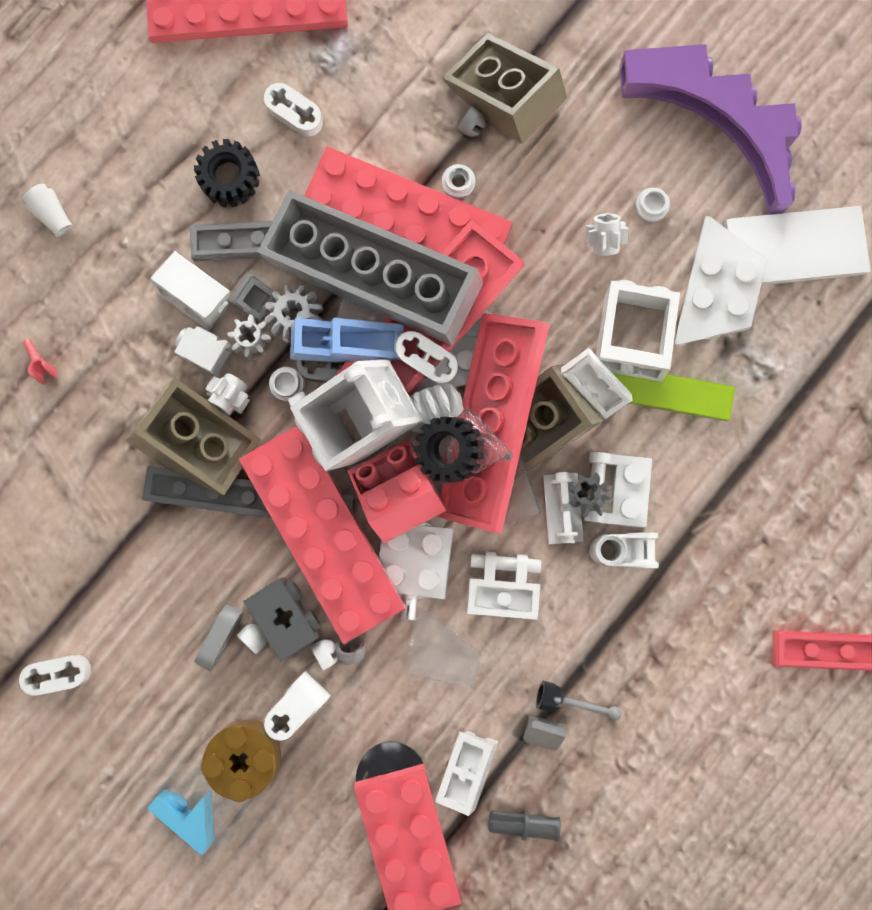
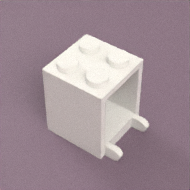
M389 360L357 361L290 407L295 416L297 428L307 437L313 448V457L318 464L323 466L325 471L359 463L423 422ZM345 409L362 437L356 443H353L338 416Z

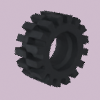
M223 139V145H219L217 140L212 141L211 143L214 147L212 149L204 146L202 151L205 155L201 156L198 154L196 161L199 165H194V172L197 175L195 176L196 181L204 194L208 196L210 201L213 203L217 201L223 207H226V203H229L231 207H236V201L241 200L243 204L248 201L246 196L249 194L253 197L256 193L254 186L258 187L260 182L257 177L260 176L259 169L246 146L242 148L238 141L234 140L232 145L229 139ZM227 162L236 164L240 169V174L235 182L224 185L216 181L215 172L220 165Z
M440 417L429 420L431 424H424L420 428L425 433L416 435L415 440L420 441L421 444L420 446H414V452H420L421 457L415 458L416 464L424 465L420 471L423 474H430L429 479L439 482L463 481L464 478L473 476L471 471H478L481 465L476 463L477 459H484L485 454L479 453V447L485 446L484 440H477L481 433L478 429H472L473 423L464 421L463 418ZM449 435L453 436L459 443L458 458L450 464L444 462L439 453L442 439Z

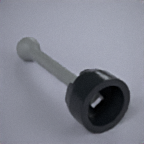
M544 680L539 686L536 697L537 709L555 711L562 704L607 715L612 721H617L621 717V710L618 707L605 708L566 698L563 690L558 685Z

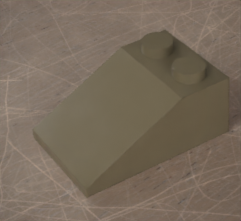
M489 33L475 44L442 77L452 90L470 106L479 110L484 115V118L498 131L521 144L567 99L561 72L558 67Z
M564 364L549 367L537 378L514 481L603 421L597 411L561 375V367Z
M175 377L163 388L125 441L159 464L220 496H224L243 468L239 458L255 450L261 439Z

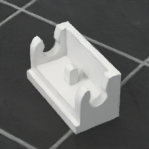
M176 251L150 278L155 293L207 331L213 327V324L229 305L226 300L230 296V291Z
M460 731L435 802L467 816L472 814L476 810L499 741L491 738H480L472 731L464 733Z

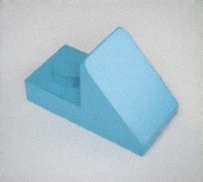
M165 789L151 802L147 809L202 856L215 840L211 790L206 793L191 811L187 807V801L180 794L174 791L169 792Z

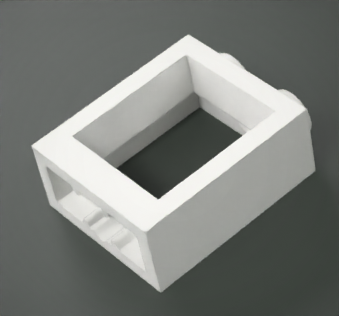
M611 280L603 304L596 351L598 359L612 373L662 382L671 367L680 293L670 291L662 286L645 287L636 285L629 280ZM617 302L665 311L659 354L611 345Z

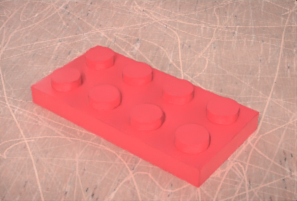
M420 764L355 782V794L388 910H442L460 905L461 896L425 765Z

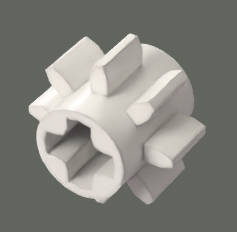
M611 213L595 216L594 225H586L588 247H594V252L598 255L609 256L617 254L620 244H628L629 228L626 227V222H620V216Z
M251 314L248 317V321L240 322V320L235 319L234 321L237 326L234 332H227L231 339L237 341L231 349L235 353L244 349L245 357L248 360H251L253 353L259 352L262 355H266L263 349L265 344L273 342L269 335L263 333L269 327L267 323L263 321L256 325V319ZM248 332H251L256 338L252 343L245 337Z
M228 373L221 379L213 376L205 388L207 391L206 395L210 397L208 401L228 416L234 410L241 414L250 401L247 399L248 394L245 393L248 388L247 385L239 378Z

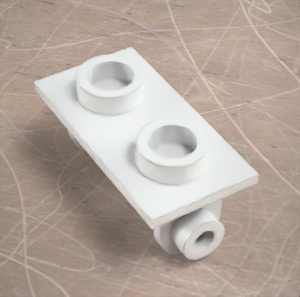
M561 472L553 475H543L548 543L584 542L581 505L572 507L569 504V501L575 498V494L569 490L568 486H576L578 483V473Z

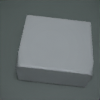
M246 273L227 301L247 315H253L256 321L261 322L268 311L265 307L266 303H274L275 298L270 287L254 275Z
M532 715L529 716L523 740L546 749L557 750L566 738L567 731L560 723Z

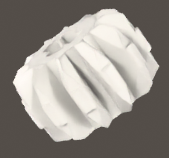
M285 285V295L283 296L279 292L273 291L272 295L277 302H268L265 305L266 309L271 312V314L265 317L266 323L273 325L271 332L274 336L283 333V340L286 343L291 341V325L294 320H291L289 316L292 315V309H298L297 318L322 320L317 315L323 311L322 304L315 303L317 295L314 292L306 294V289L303 285H299L295 293H293L290 285Z
M436 384L420 392H415L413 396H410L423 420L422 423L411 429L413 432L425 433L420 428L424 424H431L429 420L433 418H459L465 412L462 406L461 395L457 392L456 387L451 384Z

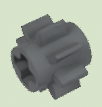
M597 472L592 475V478H585L581 473L578 474L580 481L576 486H568L569 490L575 494V498L571 499L569 504L572 507L582 505L581 514L583 517H587L589 511H596L599 516H602L601 508L605 504L613 503L611 498L605 494V492L610 491L612 488L610 483L604 482L600 485V476ZM589 489L594 491L595 499L592 501L587 499L586 491Z

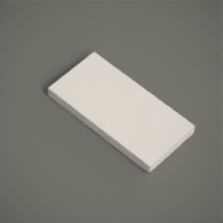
M861 206L726 219L723 223L726 229L767 259L761 285L859 276L871 272Z

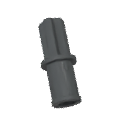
M493 810L489 814L488 829L491 833L521 836L524 841L527 840V837L558 842L561 820L560 817L530 815L528 810H524L523 814Z

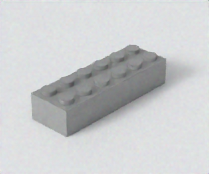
M288 190L257 251L273 268L450 346L454 345L483 286V280L477 268L291 190Z

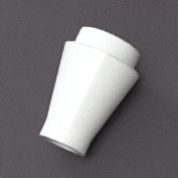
M38 184L23 195L22 200L26 204L25 209L50 229L56 237L65 234L72 228L73 225L68 220L52 188H47L45 184Z

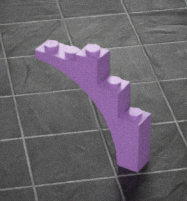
M706 44L624 51L619 65L622 98L659 100L676 104L699 114L719 127L739 147L753 167L763 191L768 215L784 213L793 204L796 191L794 183L790 182L789 169L792 163V155L788 148L799 137L802 128L801 118L796 115L795 103L756 106L757 89L755 86H752L751 74L712 76L713 60L707 56Z

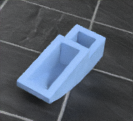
M295 318L291 325L290 359L327 362L401 361L394 351V344L397 337L403 333V324L333 318L332 321Z

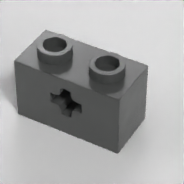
M285 577L278 578L243 601L280 662L321 636L318 629L322 627L315 613L311 609L306 612L299 601L303 598V595L293 580L288 582ZM281 608L284 612L292 611L294 616L289 619L292 624L291 626L288 622L281 623L279 621V617L282 616Z

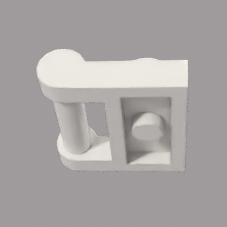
M590 452L589 463L592 464L591 478L597 472L600 476V485L605 480L606 465L615 466L612 489L613 503L611 504L610 513L602 512L603 515L599 516L596 511H589L588 516L584 517L583 521L646 528L652 458ZM590 489L589 501H592L595 497L594 491Z

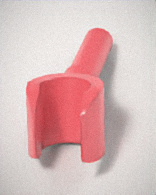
M25 339L23 344L31 361L28 373L44 385L43 377L45 373L48 372L53 377H56L57 370L38 355L31 339Z

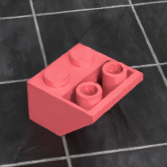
M409 438L348 470L367 521L383 543L446 511L433 481L429 479V474H423L420 471L424 465L416 464L415 458H418L419 455L417 452H414V446Z

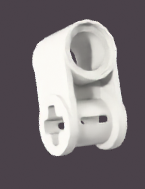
M658 533L601 535L591 542L589 547L590 557L595 563L602 566L659 568V563L655 561V540L659 536ZM607 540L615 546V555L610 560L603 558L600 551L602 544Z
M305 671L268 713L264 723L265 731L274 740L282 741L288 739L307 719H310L331 695ZM275 714L278 717H282L284 714L288 715L290 719L287 725L290 729L286 726L279 729L275 725L278 721Z

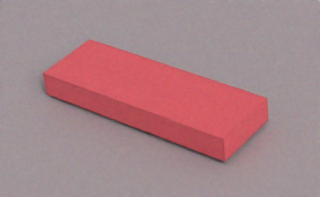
M773 630L772 665L776 667L872 671V634Z

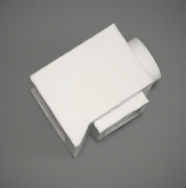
M189 326L187 329L184 328L176 339L175 346L177 348L174 351L182 359L216 377H219L233 352L231 349L232 345L228 341L221 340L218 336L199 326H196L195 329Z

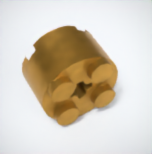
M240 720L230 723L208 743L201 763L202 774L205 776L209 786L224 798L236 802H243L253 798L269 785L280 768V742L269 737L265 731L264 723L261 721ZM242 753L248 756L244 764L238 761Z

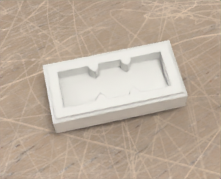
M589 348L561 367V375L604 419L633 401L629 390Z

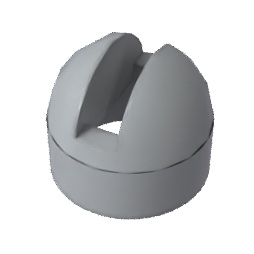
M471 106L457 129L464 135L476 137L481 132L475 125L485 128L486 120L479 110Z
M360 636L344 645L341 639L336 643L338 658L345 665H357L363 660L365 645ZM355 647V651L349 653V648Z

